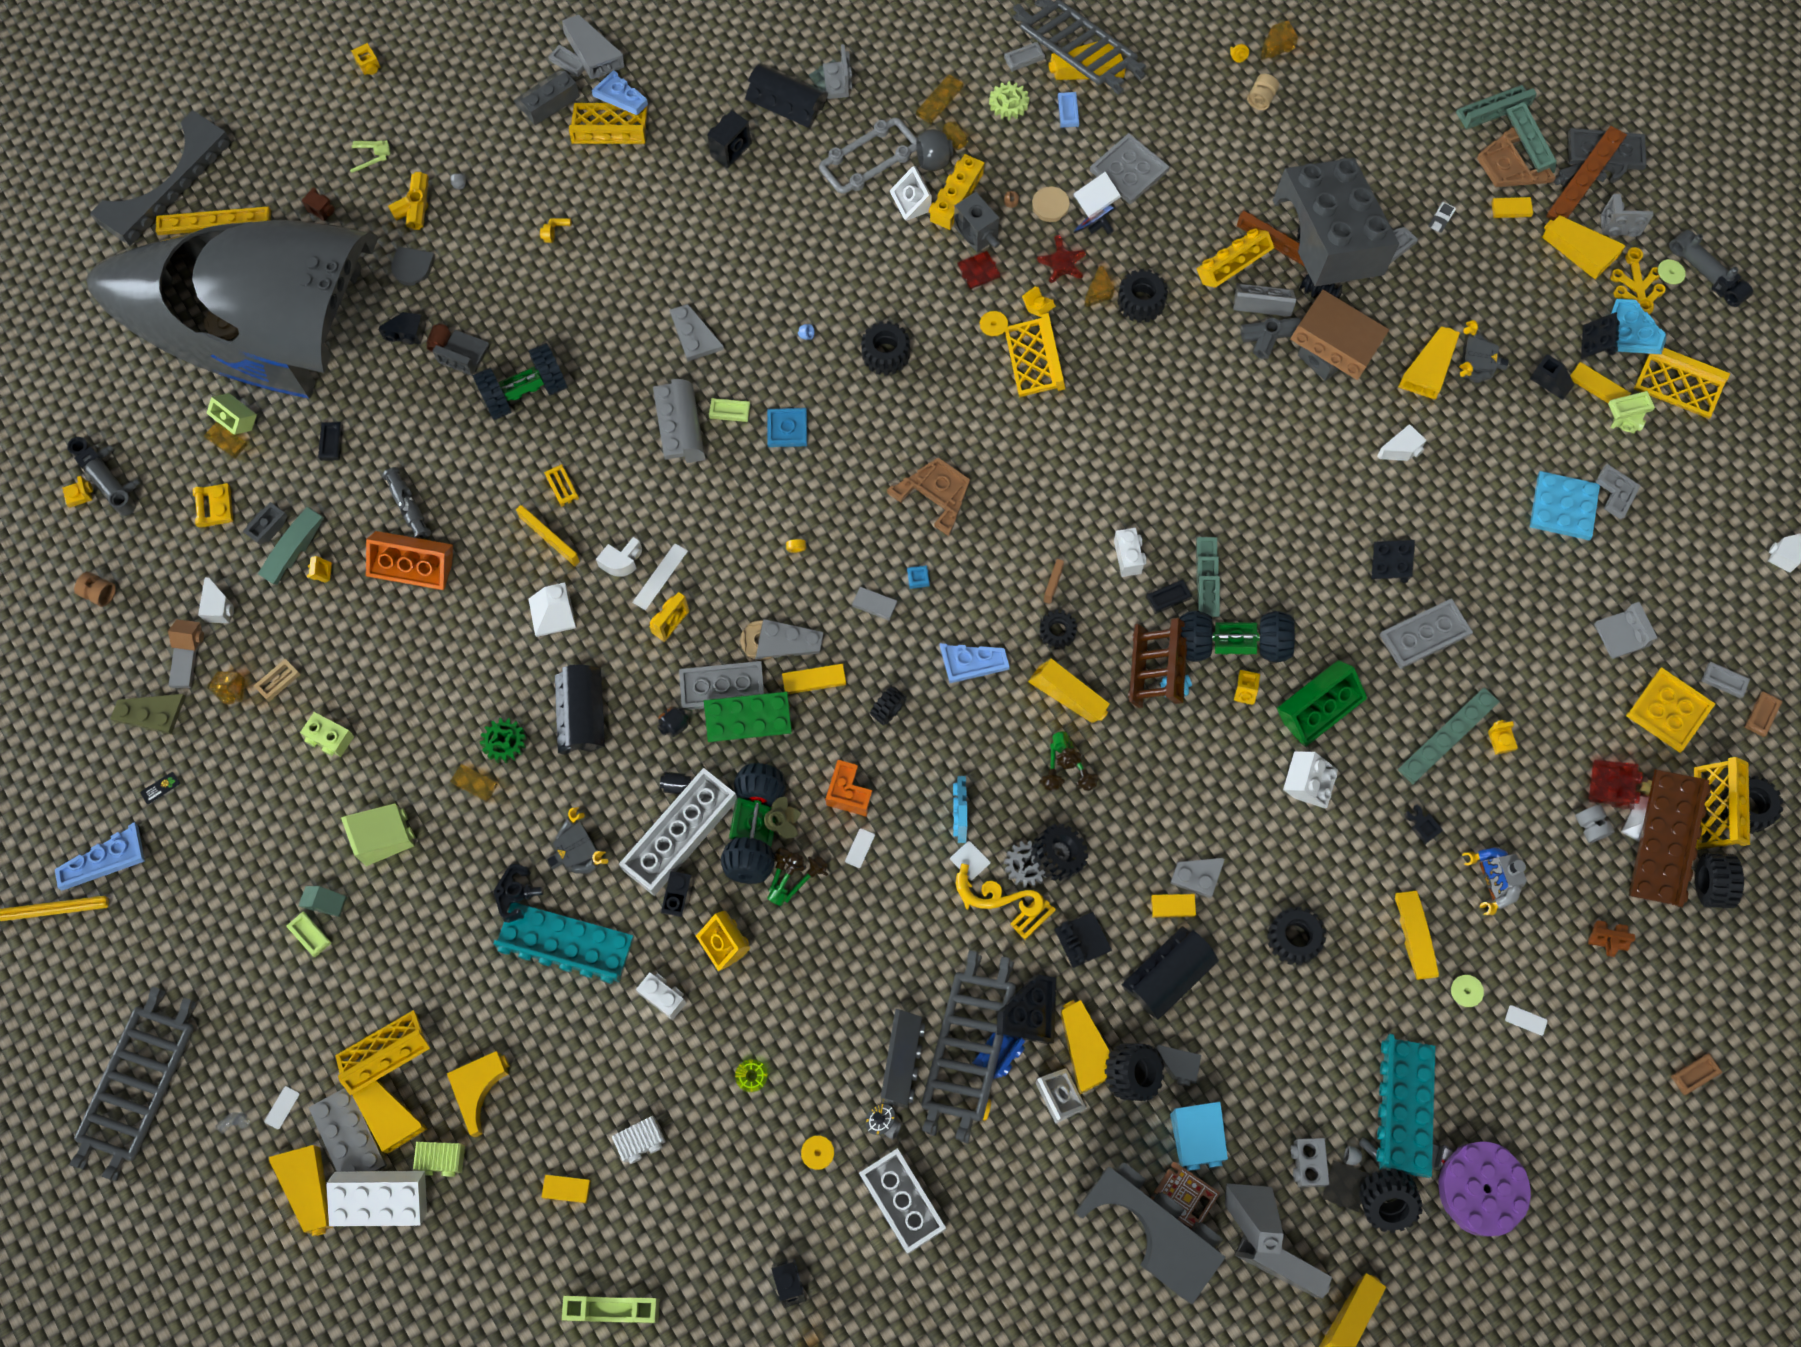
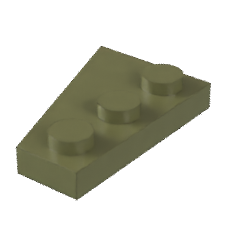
M184 694L117 700L110 719L122 724L172 734L186 696Z

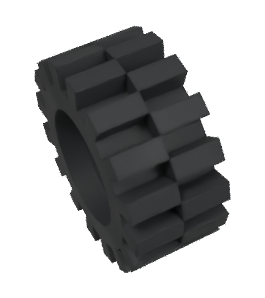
M1055 610L1054 613L1050 611L1048 616L1045 614L1043 620H1041L1039 630L1043 643H1048L1049 648L1055 646V650H1058V647L1065 649L1066 645L1069 647L1071 642L1075 640L1077 632L1075 618H1071L1070 613L1066 615L1064 610H1062V613H1059V610ZM1055 623H1060L1065 626L1066 632L1062 636H1055L1051 633V626Z
M891 686L878 698V701L871 709L870 715L883 726L888 724L897 715L898 711L902 709L901 707L904 706L907 696L895 686Z

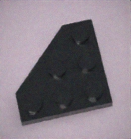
M1040 974L1034 975L998 1011L997 1035L1053 1044L1056 978Z

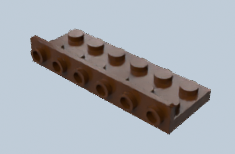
M1654 770L1629 896L1672 904L1678 907H1683L1684 903L1687 902L1689 895L1687 886L1693 877L1692 862L1697 857L1696 843L1702 834V828L1700 827L1701 819L1706 814L1705 800L1711 791L1709 780Z

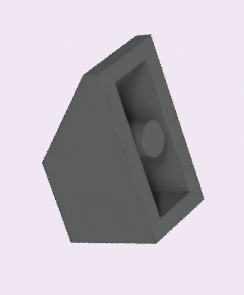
M1161 1045L1156 1046L1155 1049L1158 1051V1056L1162 1058L1161 1063L1171 1079L1177 1080V1084L1182 1086H1190V1084L1197 1082L1201 1055Z

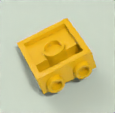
M680 592L670 597L664 603L663 610L657 613L650 621L649 627L652 634L664 642L690 612L686 598Z

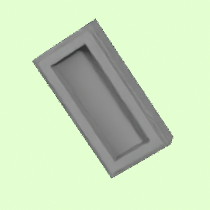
M1035 42L1005 53L1004 59L1013 72L1045 60V54L1039 43Z
M560 44L548 56L549 61L576 77H579L585 70L578 55Z
M862 587L859 588L852 603L854 608L889 621L897 606V600Z
M174 648L169 679L170 688H192L197 649L193 651Z
M1713 662L1708 663L1701 682L1740 699L1744 697L1750 681L1749 678Z

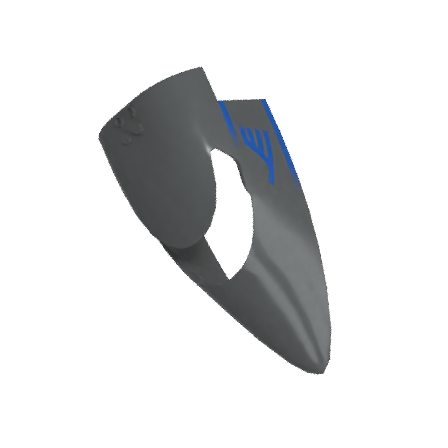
M293 220L222 224L146 244L114 255L96 265L88 273L86 281L89 292L106 313L131 332L159 349L221 376L268 390L309 399L313 394V388L316 383L309 370L325 373L331 358V354L324 344L349 281L355 284L361 274V266L358 262L360 253L372 254L378 236L373 233L336 225ZM188 253L195 264L192 281L197 297L211 313L238 328L239 335L233 341H226L209 333H197L185 326L169 311L162 296V284L168 286L173 282L172 276L166 269V265L172 255Z

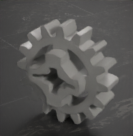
M1021 841L1019 848L1013 845V852L1008 851L1006 854L1010 859L1004 860V864L1009 865L1005 868V873H1011L1008 879L1012 880L1015 878L1016 886L1022 882L1023 888H1026L1027 883H1030L1032 888L1035 887V881L1042 884V876L1045 877V872L1037 869L1039 864H1034L1033 859L1036 857L1031 856V851L1034 849L1031 847V841L1026 846ZM1031 858V865L1023 871L1024 863H1027ZM1013 862L1018 866V873L1013 867ZM1031 874L1035 875L1033 877H1026L1027 875Z

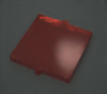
M988 251L957 263L962 273V278L966 280L970 290L1001 277L996 268V262L991 259Z

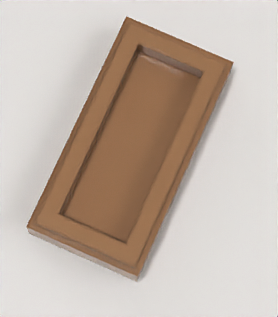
M1056 560L1044 595L1043 602L1052 603L1063 571V560Z
M1764 691L1761 692L1744 728L1765 737L1783 701Z
M1708 1053L1671 1075V1078L1685 1096L1723 1072Z

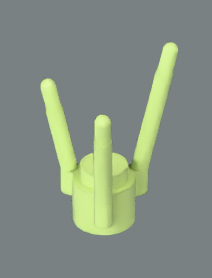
M388 140L353 141L352 148H373L374 154L379 155V157L351 169L350 172L353 173L379 161L387 160L386 156L391 155Z

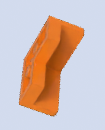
M837 760L826 795V805L867 817L872 790L853 785L858 765Z

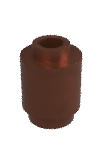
M444 324L433 325L426 341V348L433 352L436 345L446 347L451 335L449 328Z

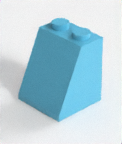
M1220 1102L1176 1108L1170 1114L1180 1166L1187 1168V1171L1200 1170V1165L1209 1164V1168L1223 1166L1222 1162L1228 1160Z

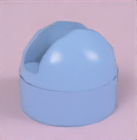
M804 324L799 327L798 335L801 339L811 340L814 337V328L811 324Z

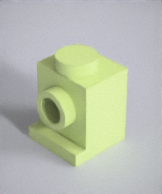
M1646 413L1620 420H1615L1614 418L1610 428L1614 429L1617 426L1623 431L1633 434L1636 430L1641 432L1646 423V420H1643Z

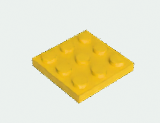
M1661 667L1626 716L1681 753L1715 706V703Z

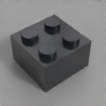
M732 110L727 115H724L715 127H712L707 134L711 157L726 168H729L752 144L749 121Z

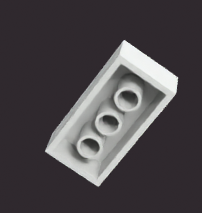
M898 1148L859 1173L907 1255L946 1230L945 1225Z
M425 1171L334 1172L327 1182L329 1226L421 1225L427 1215Z

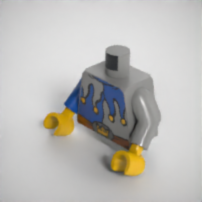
M1497 847L1478 851L1477 854L1475 852L1462 854V856L1469 855L1471 861L1464 863V865H1473L1478 860H1481L1479 862L1491 897L1493 901H1496L1494 903L1483 902L1480 904V908L1489 906L1488 912L1483 915L1492 916L1496 913L1497 908L1502 909L1519 899L1521 888L1527 883L1523 872L1526 869V865L1522 860H1519L1516 854L1509 855L1507 851Z

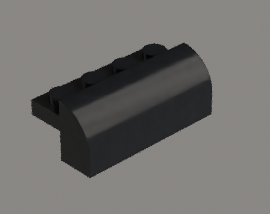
M758 64L749 76L748 82L750 84L745 100L811 128L817 110H823L828 92L768 65Z
M590 665L563 667L562 672L555 675L558 753L565 755L577 749L592 752L605 747L601 668Z
M1182 926L1121 985L1125 991L1140 1002L1147 1013L1159 1020L1219 962V959L1210 945L1194 930L1190 932Z

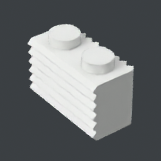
M650 1116L612 1136L622 1161L625 1163L629 1161L630 1164L642 1159L641 1155L648 1151L650 1154L663 1148L662 1144L666 1142L654 1116Z

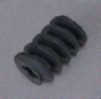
M1309 274L1306 275L1299 287V291L1305 288V294H1309L1312 291V298L1319 295L1322 290L1338 299L1342 294V285H1339L1337 288H1335V283L1314 286Z

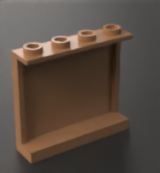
M1322 290L1290 340L1358 380L1389 329L1325 290Z

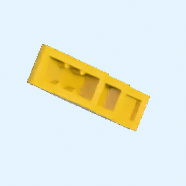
M1418 892L1396 893L1395 901L1401 915L1400 924L1406 938L1404 944L1416 979L1437 978L1439 973L1435 953Z

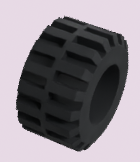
M1139 269V272L1134 270L1131 272V275L1129 273L1125 275V279L1121 281L1117 300L1120 312L1123 311V315L1125 317L1129 316L1131 321L1137 320V323H1141L1142 320H1145L1146 323L1150 322V319H1157V315L1160 316L1164 310L1168 295L1167 283H1164V278H1159L1157 272L1153 274L1152 270L1149 269L1148 271ZM1137 292H1144L1149 294L1152 298L1147 300H1141L1135 297L1133 294Z
M883 321L879 322V325L873 324L871 325L872 329L867 328L866 334H863L861 341L862 359L865 366H869V370L872 372L876 370V374L884 373V376L891 372L892 375L896 374V370H903V365L906 366L910 358V340L908 333H905V329L903 327L899 328L897 323L892 325L890 321H887V324H883ZM883 344H890L895 347L893 351L888 353L876 350L878 346Z
M1749 776V797L1755 800L1759 807V814L1749 811L1750 834L1758 833L1772 825L1780 818V813L1783 812V807L1780 806L1783 804V798H1779L1780 791L1774 789L1775 785L1773 783L1768 784L1767 779L1762 778L1759 780V776ZM1726 788L1725 792L1721 794L1723 800L1729 795V788ZM1726 807L1721 815H1725L1727 818L1729 816V809Z
M1704 853L1700 857L1695 873V886L1700 903L1704 907L1736 908L1740 903L1744 890V873L1741 862L1736 855Z
M1290 907L1286 911L1280 912L1270 925L1269 933L1267 934V939H1270L1268 943L1269 948L1274 949L1273 955L1276 956L1278 954L1280 956L1279 960L1282 962L1286 960L1289 965L1296 963L1297 966L1302 965L1304 962L1305 964L1310 962L1320 953L1324 947L1323 944L1326 942V937H1324L1326 928L1322 929L1323 921H1318L1316 919L1318 915L1316 913L1310 914V909L1307 908L1303 911L1302 907H1296L1295 909ZM1294 925L1302 928L1308 937L1307 945L1304 947L1292 945L1286 938V927Z
M1123 1043L1120 1046L1114 1047V1051L1109 1053L1110 1058L1105 1063L1107 1065V1069H1105V1074H1107L1106 1083L1110 1085L1109 1090L1114 1092V1096L1122 1100H1151L1153 1096L1158 1094V1089H1161L1163 1085L1161 1081L1164 1080V1065L1161 1064L1162 1058L1158 1056V1051L1146 1044Z
M1391 1168L1390 1171L1381 1169L1382 1172H1373V1176H1368L1365 1179L1366 1183L1361 1184V1191H1359L1364 1214L1369 1224L1372 1223L1375 1229L1380 1227V1230L1383 1232L1390 1230V1233H1395L1396 1230L1404 1231L1407 1226L1409 1228L1412 1227L1413 1222H1417L1420 1219L1419 1215L1423 1211L1422 1200L1415 1181H1413L1410 1175H1406L1404 1171L1400 1170L1397 1172L1394 1168ZM1398 1198L1393 1202L1385 1203L1386 1200Z

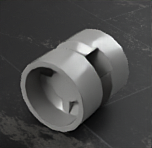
M1601 804L1575 815L1580 827L1585 828L1583 833L1588 843L1596 842L1615 833L1610 821L1605 820L1607 815Z

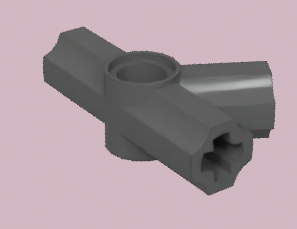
M1269 318L1265 322L1241 325V339L1243 343L1257 341L1253 354L1257 358L1268 359L1277 338L1292 337L1301 320L1299 318L1284 320Z

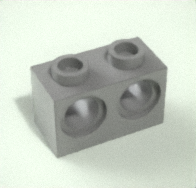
M1325 1138L1297 1139L1293 1141L1291 1157L1295 1159L1296 1168H1293L1294 1182H1297L1298 1188L1328 1186L1329 1177ZM1305 1145L1311 1147L1313 1151L1312 1157L1304 1155L1303 1147ZM1306 1169L1314 1171L1315 1179L1313 1181L1306 1178Z

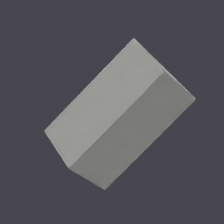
M1236 283L1233 310L1291 317L1296 303V296L1293 289Z

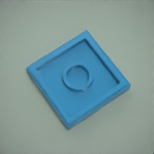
M807 408L767 409L768 447L807 446Z

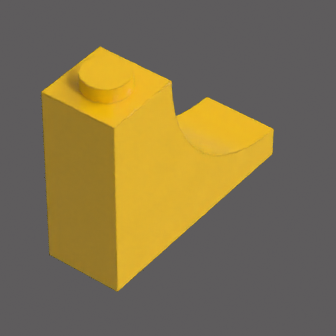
M498 1051L447 1073L468 1132L474 1138L483 1134L480 1115L487 1093L500 1079L509 1075L507 1068L510 1067L506 1056L501 1055Z

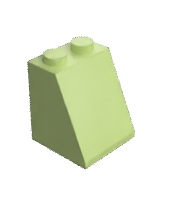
M396 803L341 817L354 856L365 866L414 847L412 841L415 838L411 827H407L405 822L408 820L404 808L400 809Z

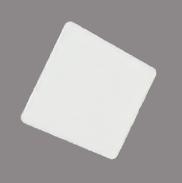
M970 841L965 843L950 857V860L959 869L962 863L969 865L967 875L970 881L990 864V861Z

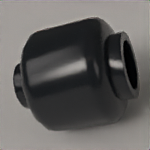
M672 706L658 716L659 725L657 728L664 736L676 737L687 729L689 717L682 708Z

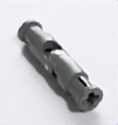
M392 467L385 470L382 476L384 480H387L390 486L389 490L407 526L412 529L414 538L424 540L429 538L431 531L426 527L424 517L406 482L400 477L399 469Z

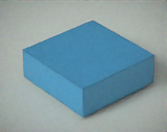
M927 565L907 568L909 589L930 587Z

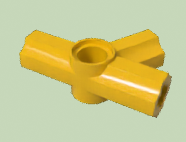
M422 172L411 174L410 190L406 197L388 205L395 220L398 221L406 217V226L413 230H420L424 226L425 211L428 208L426 199L429 177L427 174Z

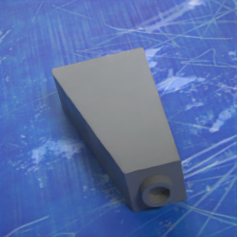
M580 15L562 20L564 34L574 52L580 58L591 80L611 73L613 70L617 71L624 68L623 54Z
M1227 1184L1225 1207L1255 1250L1261 1253L1281 1254L1283 1229L1273 1188Z
M1243 1235L1235 1253L1236 1257L1313 1297L1324 1299V1296L1331 1287V1276L1281 1249V1254L1257 1252L1246 1235Z

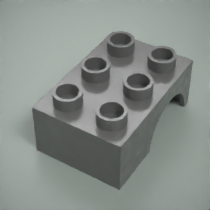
M1343 158L1337 161L1309 163L1303 166L1285 168L1273 198V203L1275 206H1279L1280 202L1291 201L1297 211L1301 233L1298 253L1314 286L1385 275L1400 243L1355 158Z
M1121 1163L1116 1171L1111 1167H1107L1074 1213L1080 1218H1084L1090 1211L1105 1204L1120 1205L1133 1212L1141 1221L1147 1238L1146 1253L1140 1265L1185 1301L1193 1304L1226 1258L1216 1250L1223 1239L1202 1222H1195L1191 1229L1181 1223L1178 1218L1185 1209L1163 1192H1158L1153 1200L1139 1189L1146 1179L1126 1163Z

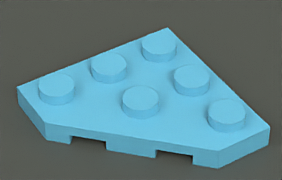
M1616 299L1612 313L1617 312V318L1620 321L1617 352L1662 354L1667 339L1666 333L1655 324V321L1641 308L1637 300Z
M957 776V783H953V796H957L953 798V836H958V843H966V776Z

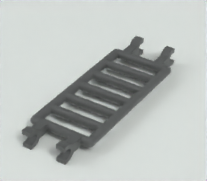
M1037 0L1035 5L1044 9L1033 16L1028 14L1020 4L1013 7V10L1017 13L1013 16V19L1023 22L1020 25L1023 31L1096 84L1100 85L1104 82L1108 84L1117 95L1124 92V88L1120 86L1124 83V79L1117 78L1114 75L1124 68L1132 71L1139 80L1146 76L1142 72L1146 65L1136 61L1138 59L1136 53L1063 1ZM1057 8L1064 11V13L1038 30L1031 27ZM1069 17L1076 20V22L1050 39L1043 36ZM1082 26L1089 29L1063 48L1055 45ZM1094 35L1102 38L1074 58L1068 54ZM1108 43L1114 47V49L1087 67L1080 63ZM1120 53L1127 56L1126 59L1101 76L1093 72Z
M970 950L968 952L965 973L957 972L954 977L921 1103L923 1109L929 1110L927 1120L923 1125V1132L936 1136L940 1113L961 1117L960 1127L957 1130L955 1139L968 1144L973 1120L982 1121L984 1118L1004 1036L997 1035V1024L955 1016L956 1004L961 1003L999 1011L1014 996L1016 985L1008 982L1014 966V962L1010 961V958L1001 956L997 979L976 976V972L982 956L978 955V952ZM962 982L1006 990L1004 1001L1001 1003L961 995L959 992ZM951 1024L995 1033L993 1045L948 1037ZM948 1045L990 1054L987 1067L942 1058L945 1046ZM944 1067L985 1076L982 1089L937 1080L939 1069ZM934 1088L979 1098L976 1111L932 1102Z
M152 986L145 1007L137 1006L134 1008L75 1134V1141L81 1143L77 1154L72 1158L70 1166L85 1170L92 1148L113 1155L102 1177L117 1181L124 1160L133 1161L136 1158L193 1033L194 1026L187 1022L191 1013L195 1010L197 1002L184 997L176 1019L157 1013V1007L165 997L166 992ZM140 1016L183 1031L178 1044L135 1029ZM132 1037L172 1051L173 1055L168 1065L125 1050L130 1038ZM122 1058L164 1073L159 1085L157 1086L115 1071L120 1059ZM111 1079L154 1094L149 1107L107 1093L106 1089ZM104 1101L144 1115L139 1129L96 1114L100 1102ZM91 1122L135 1137L130 1149L126 1150L87 1136L86 1133Z

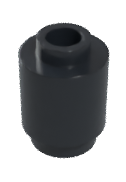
M665 772V776L660 778V788H663L664 793L681 794L690 784L691 776H686L684 773Z

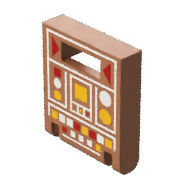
M1173 1162L1171 1167L1178 1171L1177 1174L1168 1169L1154 1193L1157 1195L1158 1192H1163L1185 1210L1178 1220L1191 1229L1195 1222H1203L1220 1192L1179 1164ZM1203 1197L1209 1202L1197 1219L1191 1213L1200 1198Z

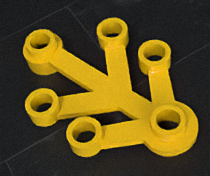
M1632 247L1626 253L1625 259L1631 265L1633 280L1620 269L1613 270L1610 279L1613 282H1622L1636 292L1637 297L1629 293L1624 286L1616 287L1613 294L1617 299L1637 300L1641 308L1650 315L1654 309L1653 302L1657 297H1661L1666 289L1664 285L1656 284L1652 289V293L1646 297L1645 290L1653 281L1660 278L1658 267H1653L1643 281L1639 265L1643 252L1637 247Z

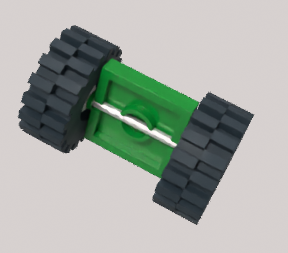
M547 343L529 350L535 367H531L500 382H497L491 368L472 375L493 420L512 413L507 400H517L522 397V394L535 392L542 385H544L549 396L568 388Z

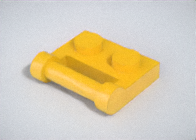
M228 483L204 488L194 487L192 489L196 502L197 518L195 519V525L202 528L234 522L231 489ZM209 496L210 517L207 518L205 517L203 497Z

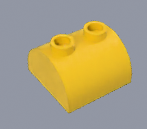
M727 911L715 913L696 935V938L718 971L734 964L750 950L748 939L741 934L737 928L736 921L731 919Z

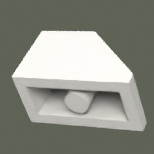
M1409 424L1381 448L1377 457L1379 459L1408 461L1413 456L1417 458L1424 451L1423 446L1427 440Z
M1801 534L1784 537L1779 543L1775 542L1769 550L1771 556L1768 562L1791 573L1801 562Z
M205 577L198 615L205 623H230V617L234 613L233 604L210 578Z

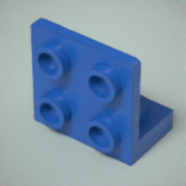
M992 1033L985 1043L986 1045H993L995 1033ZM1004 1036L993 1079L1006 1076L1012 1068L1011 1061L1015 1057L1018 1058L1025 1049L1023 1046L1026 1041L1025 1039H1014ZM979 1052L972 1064L987 1067L990 1054Z

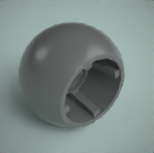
M930 129L922 132L917 137V156L921 168L928 171H938L949 164L950 157L953 156V147L951 140L947 139L944 132Z

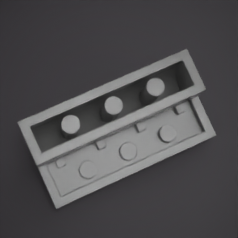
M672 379L671 384L654 386L653 392L665 460L684 456L686 463L706 460L692 383L683 379Z

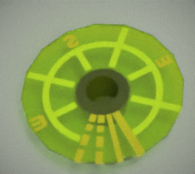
M745 1060L736 1069V1083L745 1092L759 1091L767 1082V1069L758 1060Z

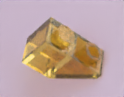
M1289 20L1271 27L1263 45L1260 57L1262 60L1273 58L1278 54L1295 49L1298 36Z
M217 672L208 683L207 689L224 704L242 702L245 678L239 672Z

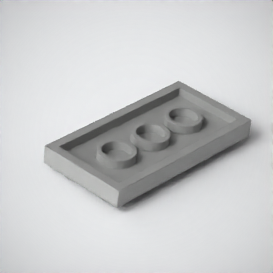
M1451 598L1382 631L1379 635L1399 668L1402 669L1471 636L1473 631Z
M761 661L679 669L681 705L683 710L704 709L703 700L764 694Z
M345 1088L308 1107L337 1172L379 1171L387 1166L376 1139L357 1103Z

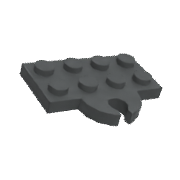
M1570 128L1568 131L1569 164L1582 165L1606 131ZM1625 133L1627 134L1625 140L1600 173L1597 180L1605 181L1607 175L1604 170L1612 173L1611 183L1620 180L1627 169L1644 170L1647 166L1645 134Z

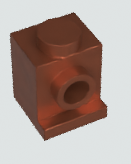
M314 187L302 199L307 212L323 221H326L334 213L335 208L330 204V199L323 194L319 195Z

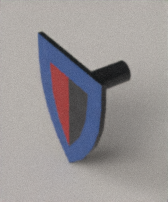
M1107 206L1089 219L1087 217L1075 229L1074 233L1089 227L1088 231L1091 235L1102 227L1107 235L1112 233L1114 230L1105 216L1115 208Z

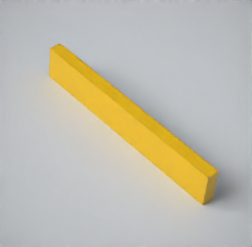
M267 206L156 216L157 235L193 233L207 227L222 224L271 221V209Z

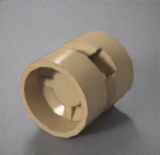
M1260 74L1247 96L1250 106L1257 110L1268 109L1279 89L1278 80L1272 75Z

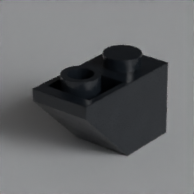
M402 312L379 326L378 330L383 339L389 342L400 341L409 345L421 344L426 323L421 314Z
M1548 354L1530 378L1562 400L1565 399L1575 385L1565 365Z
M670 871L661 914L683 917L690 902L694 885L692 875Z

